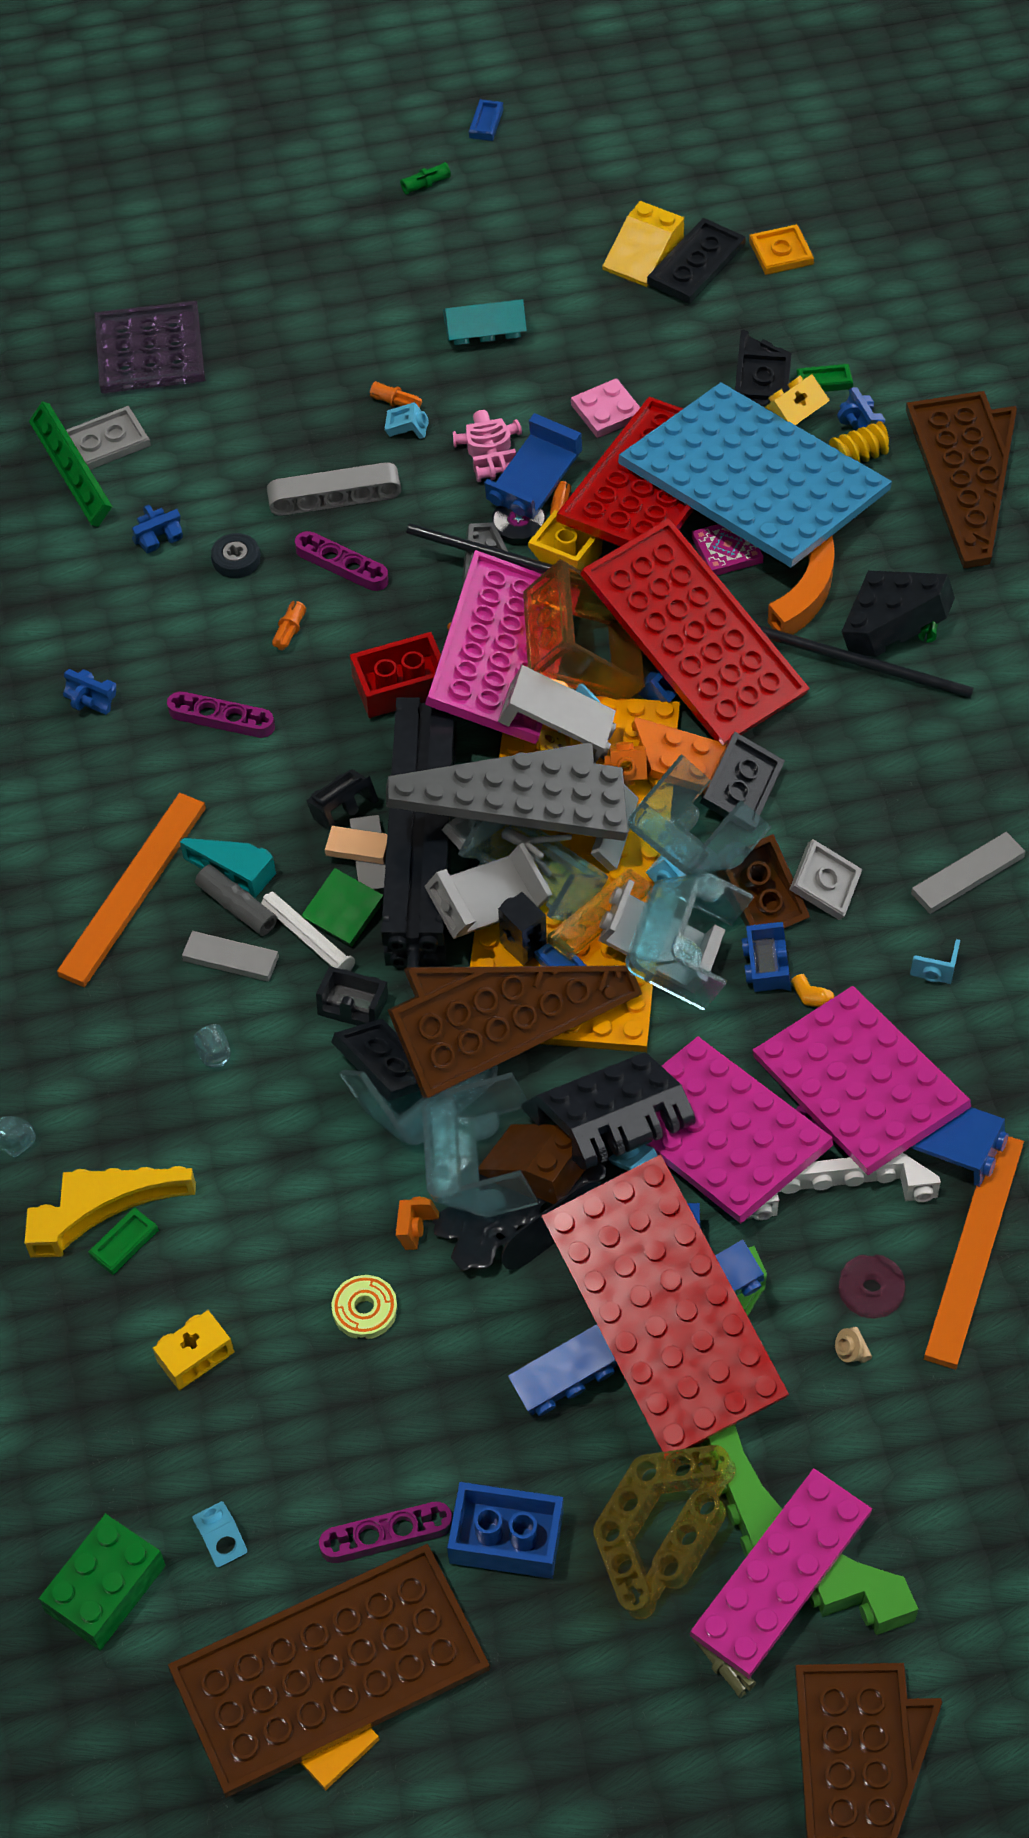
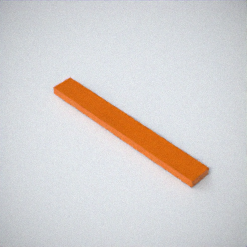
M179 792L58 968V977L85 988L180 848V841L188 836L205 811V802Z
M1008 1136L1004 1150L1002 1152L997 1151L994 1157L996 1164L990 1177L985 1176L981 1186H976L923 1360L951 1369H957L1023 1148V1140Z

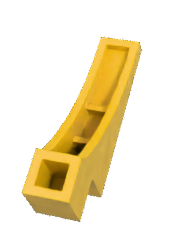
M173 1166L169 1169L141 1167L137 1170L109 1168L105 1171L77 1169L73 1172H63L60 1207L45 1204L27 1209L25 1245L30 1258L63 1257V1250L86 1231L107 1218L129 1208L170 1197L195 1195L196 1182L192 1168Z

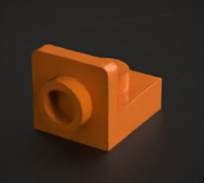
M418 1196L410 1200L399 1201L396 1237L405 1250L418 1249L419 1237H422L424 1232L423 1220L439 1219V1211L431 1199Z

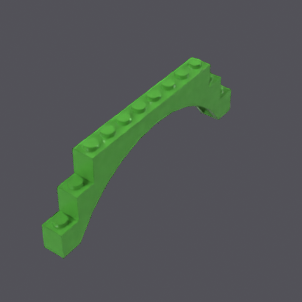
M755 1246L749 1247V1250L764 1273V1281L760 1282L762 1287L753 1294L744 1297L741 1293L737 1296L747 1316L766 1287L767 1273ZM733 1425L704 1440L703 1444H701V1451L706 1463H712L717 1473L713 1475L716 1488L720 1495L725 1494L730 1504L726 1506L727 1513L732 1525H738L743 1536L740 1537V1544L747 1557L782 1511V1508L762 1486L743 1451L736 1426ZM843 1554L839 1556L808 1598L813 1608L818 1606L822 1617L862 1603V1605H859L862 1619L866 1626H872L875 1635L914 1622L918 1613V1607L904 1576L895 1575L856 1562Z

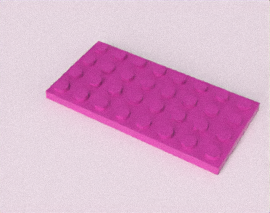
M475 550L425 705L536 744L541 733L542 723L520 712L516 714L509 727L498 722L510 683L522 665L555 680L580 587Z

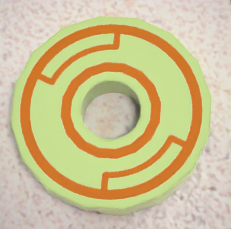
M372 1275L354 1276L344 1281L335 1291L331 1302L333 1320L339 1330L347 1336L356 1339L357 1337L372 1339L384 1334L394 1324L397 1316V1299L392 1287L380 1277ZM363 1301L371 1302L374 1305L370 1312L364 1314L356 1311V1306Z

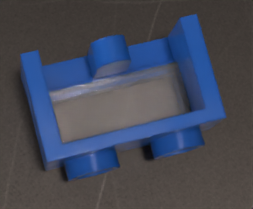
M783 922L746 926L747 938H742L744 957L750 956V964L745 965L746 982L753 983L754 992L775 989L791 991Z

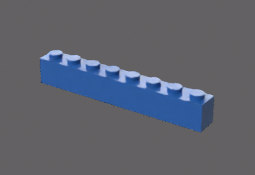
M743 1239L715 1255L736 1296L741 1293L744 1297L749 1296L762 1287L760 1282L764 1281V1273ZM596 1324L508 1375L529 1414L532 1416L537 1413L538 1416H542L556 1407L554 1402L564 1396L571 1399L586 1390L584 1385L595 1378L597 1382H600L615 1373L614 1367L618 1366Z

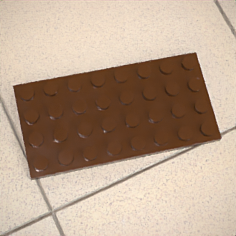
M427 1543L168 1664V1668L223 1794L227 1798L490 1671V1664Z

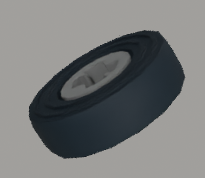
M231 533L222 536L214 543L211 549V561L215 570L222 576L241 578L250 575L257 569L260 564V548L256 540L251 536L242 533Z

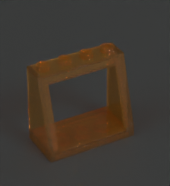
M560 559L523 591L528 668L570 688L577 689L579 684H584L593 694L616 700H628L645 687L641 649L580 575L581 571ZM573 615L608 625L611 663L575 643Z

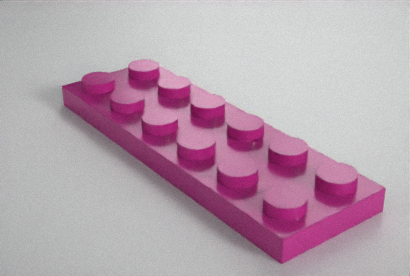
M813 1468L692 1628L690 1636L749 1679L868 1519L872 1508Z

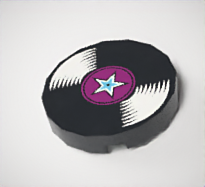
M501 505L497 506L492 514V522L495 523L501 538L507 540V543L512 545L528 544L546 521V514L543 508L540 509L534 519L519 516Z

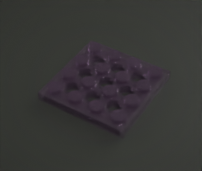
M197 301L95 312L101 393L206 381ZM171 324H179L176 327H169ZM145 327H153L150 330H143ZM120 330H128L124 333H118ZM173 342H181L178 345H171ZM147 345H155L152 348H145ZM121 348H129L126 351H119ZM176 360H181V361H182L181 363H178V364H173V363H172L173 361H176ZM150 363H155V364H156L155 366H152V367H147V366H146L147 364H150ZM130 366L129 369L121 370V367Z

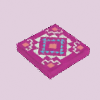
M719 524L692 531V539L702 559L716 575L763 563V555L759 548Z

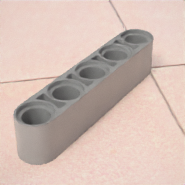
M379 463L273 480L267 485L270 510L278 516L388 500L397 497L401 493L398 470L392 463Z

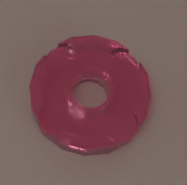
M865 1254L859 1255L847 1262L841 1271L838 1289L841 1300L849 1310L859 1316L874 1319L885 1317L897 1310L903 1301L905 1279L903 1272L892 1260L882 1255L866 1256ZM867 1280H875L881 1285V1289L871 1292L865 1289L863 1283Z

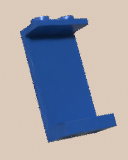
M535 413L529 419V437L496 482L486 479L484 482L486 499L492 504L501 505L519 516H526L531 519L535 518L582 451L580 432Z
M971 1107L910 1148L974 1171V1185L980 1187L985 1176L990 1177L996 1164L994 1157L997 1151L1002 1152L1004 1150L1009 1134L1005 1132L1004 1118Z

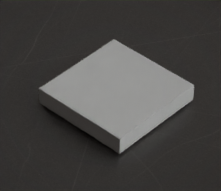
M812 839L807 843L789 890L840 920L845 917L862 869Z

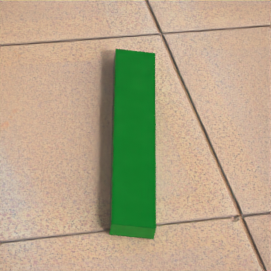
M42 401L29 420V423L90 524L99 527L113 506L50 403Z

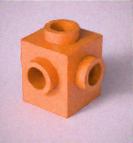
M633 742L615 743L616 747L609 749V755L604 756V765L623 767L625 785H633L635 780L647 779L645 746H633ZM623 761H630L627 766H621Z

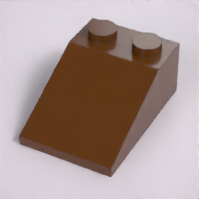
M774 834L722 855L712 862L724 891L746 926L783 922V926L786 928L810 917L802 897L789 890L793 877Z
M511 1124L477 1168V1172L481 1175L552 1204L566 1196L585 1171L572 1160V1139L558 1125L538 1126L537 1124Z

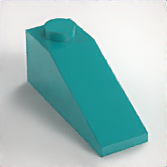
M183 838L180 841L184 860L201 869L207 865L214 866L230 880L237 883L243 890L249 892L254 898L258 896L276 874L274 858L264 848H257L249 843L191 838Z

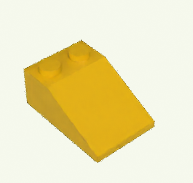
M639 201L627 216L602 266V270L647 287V276L684 238V217Z

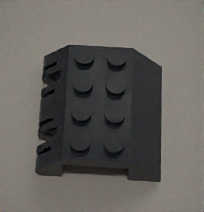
M646 1052L555 1087L521 1104L522 1110L538 1126L553 1120L572 1139V1160L582 1170L596 1166L598 1162L603 1163L608 1160V1153L600 1136L604 1133L614 1155L620 1156L625 1151H632L663 1137V1130L655 1112L660 1111L662 1121L670 1133L685 1129L696 1122L694 1112L682 1085Z

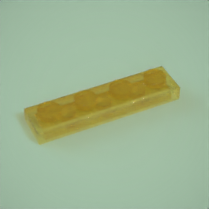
M628 868L549 933L547 943L570 960L601 934L603 929L599 928V924L607 911L610 912L612 904L609 903V899L617 886L621 888L629 879L634 881L630 895L642 900L651 893L652 884L631 868Z

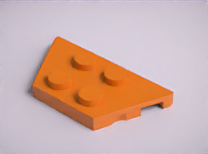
M635 717L631 727L633 731L637 732L640 741L638 746H645L648 776L704 792L727 744L722 746L719 741Z

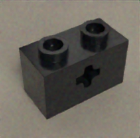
M520 892L515 897H510L498 908L500 943L524 966L534 958L535 951L547 944L546 914L523 892Z

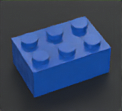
M459 1482L447 1547L449 1563L553 1579L564 1514L563 1497Z

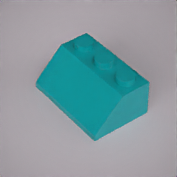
M523 299L443 309L448 341L454 340V345L470 343L469 338L479 337L480 342L494 341L495 335L505 334L506 339L521 337V332L527 331Z

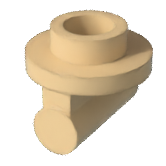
M858 1327L842 1329L838 1333L835 1340V1349L842 1361H860V1363H864L872 1358Z

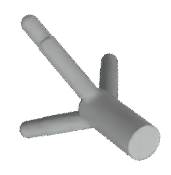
M508 827L502 832L503 839L517 846L524 843L536 864L548 877L552 875V872L541 860L544 854L532 844L572 839L571 834L528 838Z

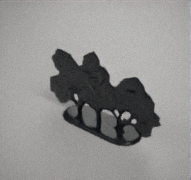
M598 1162L596 1166L586 1169L581 1175L582 1179L575 1183L569 1193L541 1214L540 1207L547 1201L476 1172L470 1186L476 1197L475 1202L454 1203L440 1211L439 1219L433 1220L435 1224L434 1234L448 1239H458L451 1259L462 1270H467L470 1267L477 1269L488 1268L493 1263L495 1252L500 1245H505L501 1253V1261L504 1267L510 1270L519 1269L555 1244L542 1215L600 1186L601 1183H598V1181L605 1177L606 1168ZM525 1225L524 1227L516 1231V1228L518 1226ZM501 1233L506 1238L500 1240L496 1237V1234Z

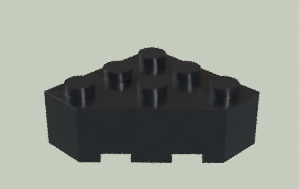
M868 570L841 631L848 651L864 656L876 657L886 652L885 647L897 640L902 643L921 633V627L933 621L937 624L947 619L955 600L948 574Z

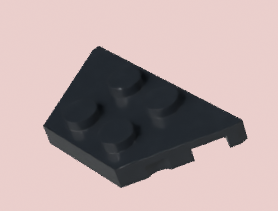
M741 330L735 391L763 407L771 403L768 399L780 389L784 393L789 389L787 384H789L792 353L782 348H777L764 339L760 342L750 337L748 331Z

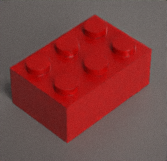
M432 632L350 654L352 677L369 718L396 711V698H420V703L426 702L441 656Z

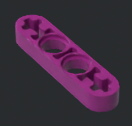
M305 531L298 534L295 538L296 553L299 557L369 590L380 591L387 587L389 583L388 570L383 564L314 532ZM329 552L337 554V556L333 559H326L323 557L326 553ZM350 563H357L360 565V567L355 570H350L346 568V566Z
M181 691L171 694L167 699L170 716L179 721L258 738L268 737L275 730L273 714L263 708ZM204 708H213L215 710L213 714L208 716L200 714ZM234 713L242 716L241 719L235 722L227 720V717Z
M430 1502L331 1527L320 1536V1552L327 1562L341 1563L439 1538L451 1530L452 1513L445 1503ZM438 1513L440 1518H443L441 1519L442 1525L435 1526L434 1522L431 1521L432 1514ZM421 1516L423 1531H419L416 1517ZM398 1521H409L413 1526L412 1531L406 1536H399L394 1533L393 1527ZM366 1529H374L378 1532L379 1537L375 1543L366 1545L360 1541V1534ZM353 1533L356 1548L351 1549L348 1534ZM337 1539L339 1543H343L339 1546L340 1551L333 1552L332 1548L329 1547L331 1546L330 1540Z

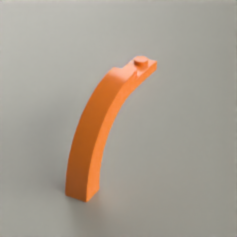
M832 536L808 554L809 565L798 584L783 597L769 604L767 622L773 629L794 635L804 628L822 608L829 594L833 577L834 542Z

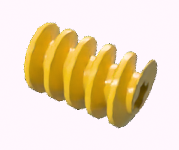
M878 421L876 424L873 423L867 427L858 428L857 431L853 430L848 434H841L838 438H831L829 445L860 462V458L864 462H868L870 455L874 459L878 458L879 451L883 455L888 454L889 436L883 422Z

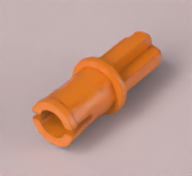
M375 381L370 389L371 398L389 403L391 407L415 402L420 408L422 404L421 398L403 392L401 387L398 386L394 388Z
M292 601L284 617L280 618L278 622L279 628L272 640V645L279 650H285L293 635L298 633L300 629L299 623L306 613V607L303 603L297 601L295 605V601Z

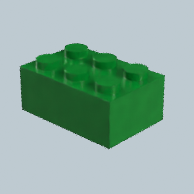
M105 1513L38 1599L45 1613L101 1651L165 1568L166 1564L159 1549Z

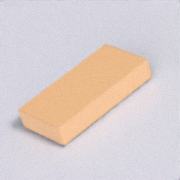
M332 826L325 847V854L330 857L384 864L387 850V834Z

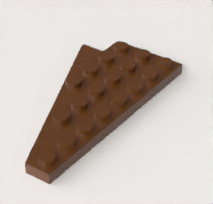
M985 391L906 403L907 416L963 569L990 565L1017 411L1016 406L991 409Z
M630 965L408 967L404 971L415 997L388 1009V1013L423 1098H429L641 995L642 992Z
M904 1663L796 1665L795 1679L806 1838H897L942 1705V1698L907 1699Z

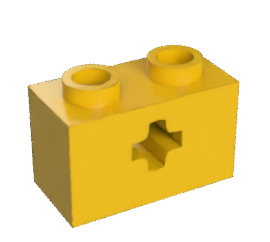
M811 374L804 380L799 376L787 384L789 390L785 393L782 389L768 398L771 403L765 406V408L787 422L796 425L830 400L813 374Z
M209 1310L201 1315H194L185 1323L184 1327L173 1334L170 1333L163 1336L157 1342V1345L153 1347L158 1364L179 1391L234 1353L231 1338Z

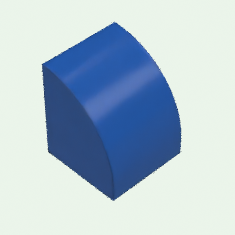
M657 669L651 671L634 689L644 699L660 700L661 702H670L677 695Z

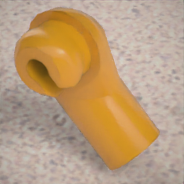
M804 974L796 975L791 980L800 1000L806 1006L820 1007L834 998V993L831 990L810 986Z

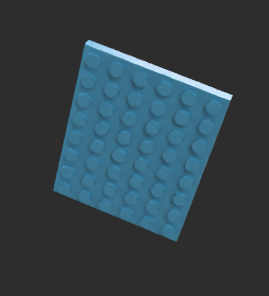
M721 382L619 454L618 460L620 465L790 568L887 493L892 484L891 480L857 460L844 455L836 448L793 423L787 422L777 414Z

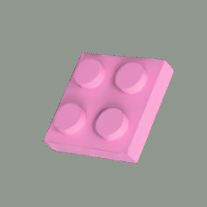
M617 378L571 397V406L597 438L625 427L640 409V406Z

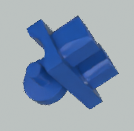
M857 387L850 388L849 398L846 402L841 403V409L837 414L839 422L844 425L851 424L855 431L858 428L867 427L869 424H876L878 421H882L883 424L885 423V418L881 413L872 412L874 401L871 396H862Z
M146 505L143 507L145 515L137 518L139 525L132 527L134 535L132 540L134 544H140L146 553L153 552L160 547L157 539L159 535L165 534L169 543L179 541L183 536L180 526L181 515L177 509L164 513L162 508L153 511L150 505Z
M71 669L64 672L66 686L63 696L71 699L72 708L81 710L84 706H87L105 715L111 711V700L116 696V683L110 680L103 681L102 683L94 680L91 672L84 669L79 673Z

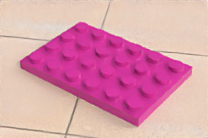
M854 986L846 989L752 1050L754 1058L826 1133L833 1137V1140L867 1175H870L971 1108V1100Z
M696 1037L662 1065L682 1085L694 1112L696 1122L685 1129L670 1133L662 1121L660 1111L655 1112L663 1130V1137L656 1141L653 1140L646 1145L654 1148L657 1155H662L666 1165L740 1224L834 1145L832 1136L700 1037Z

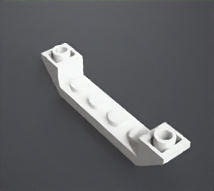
M901 1153L870 1175H867L850 1157L814 1161L779 1192L791 1194L801 1189L814 1188L816 1190H825L831 1186H858L864 1182L873 1181L888 1183L901 1178L905 1201L926 1202L938 1197L941 1181L938 1175L904 1153ZM778 1193L747 1219L766 1220L772 1216H777Z

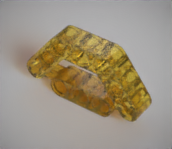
M708 1445L638 1456L630 1465L596 1521L593 1530L594 1537L621 1606L633 1618L645 1619L651 1616L656 1609L657 1600L665 1587L679 1589L685 1586L724 1522L726 1508L719 1496L725 1486L733 1480L736 1467L732 1458L723 1447ZM721 1460L722 1463L718 1464V1469L713 1470L712 1468H715L717 1465L716 1461ZM681 1465H690V1470L687 1474L676 1476V1471ZM656 1469V1474L651 1480L642 1481V1476L647 1470ZM698 1489L689 1497L655 1554L650 1570L646 1573L634 1539L661 1494ZM638 1499L637 1506L633 1510L624 1511L627 1501ZM705 1503H715L711 1513L700 1514L701 1507ZM616 1528L620 1529L619 1535L615 1540L606 1541L609 1531ZM687 1533H697V1537L692 1544H682L683 1537ZM626 1560L632 1561L629 1571L622 1574L618 1573V1568L622 1562ZM678 1563V1569L673 1575H664L665 1567L668 1564ZM631 1586H634L641 1594L639 1596L640 1603L637 1605L633 1604L636 1599L633 1591L629 1588Z

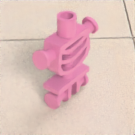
M479 410L473 414L474 424L466 425L467 433L456 434V431H453L454 448L457 445L467 444L468 453L473 457V469L477 482H481V479L489 477L491 480H495L497 473L502 474L516 455L515 449L509 450L511 447L510 435L517 434L519 436L522 434L521 425L517 419L513 420L512 424L506 425L502 418L490 420L486 410Z

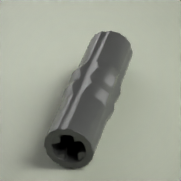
M207 865L198 873L195 884L260 936L267 935L274 928L277 916L214 866Z

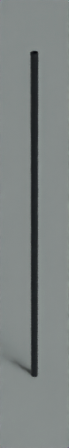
M408 524L406 533L471 553L477 550L539 573L590 587L579 572L415 524ZM758 625L769 640L970 699L974 687Z

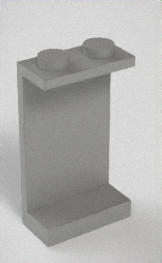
M522 665L510 683L498 722L509 727L516 714L520 712L581 743H592L594 763H596L599 757L604 759V756L607 755L611 743L607 741L611 738L616 728V724L613 723L616 710Z
M524 843L519 844L507 857L451 876L447 869L438 871L424 886L453 939L499 923L498 908L506 899L515 897L520 892H523L538 908L552 895L547 881L541 875L533 856L528 852Z
M629 879L621 888L617 886L609 899V903L612 904L610 912L607 911L599 924V928L603 930L598 941L694 991L697 990L708 979L725 929L714 925L704 934L630 895L634 881Z

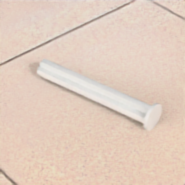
M270 892L263 896L262 905L273 912L282 924L331 967L351 971L355 964V959L352 956H346L276 893Z

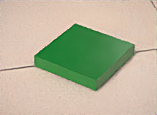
M334 868L301 916L311 925L352 948L382 905L384 895Z

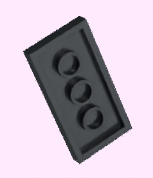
M702 218L647 276V284L691 304L746 245V237L706 218Z

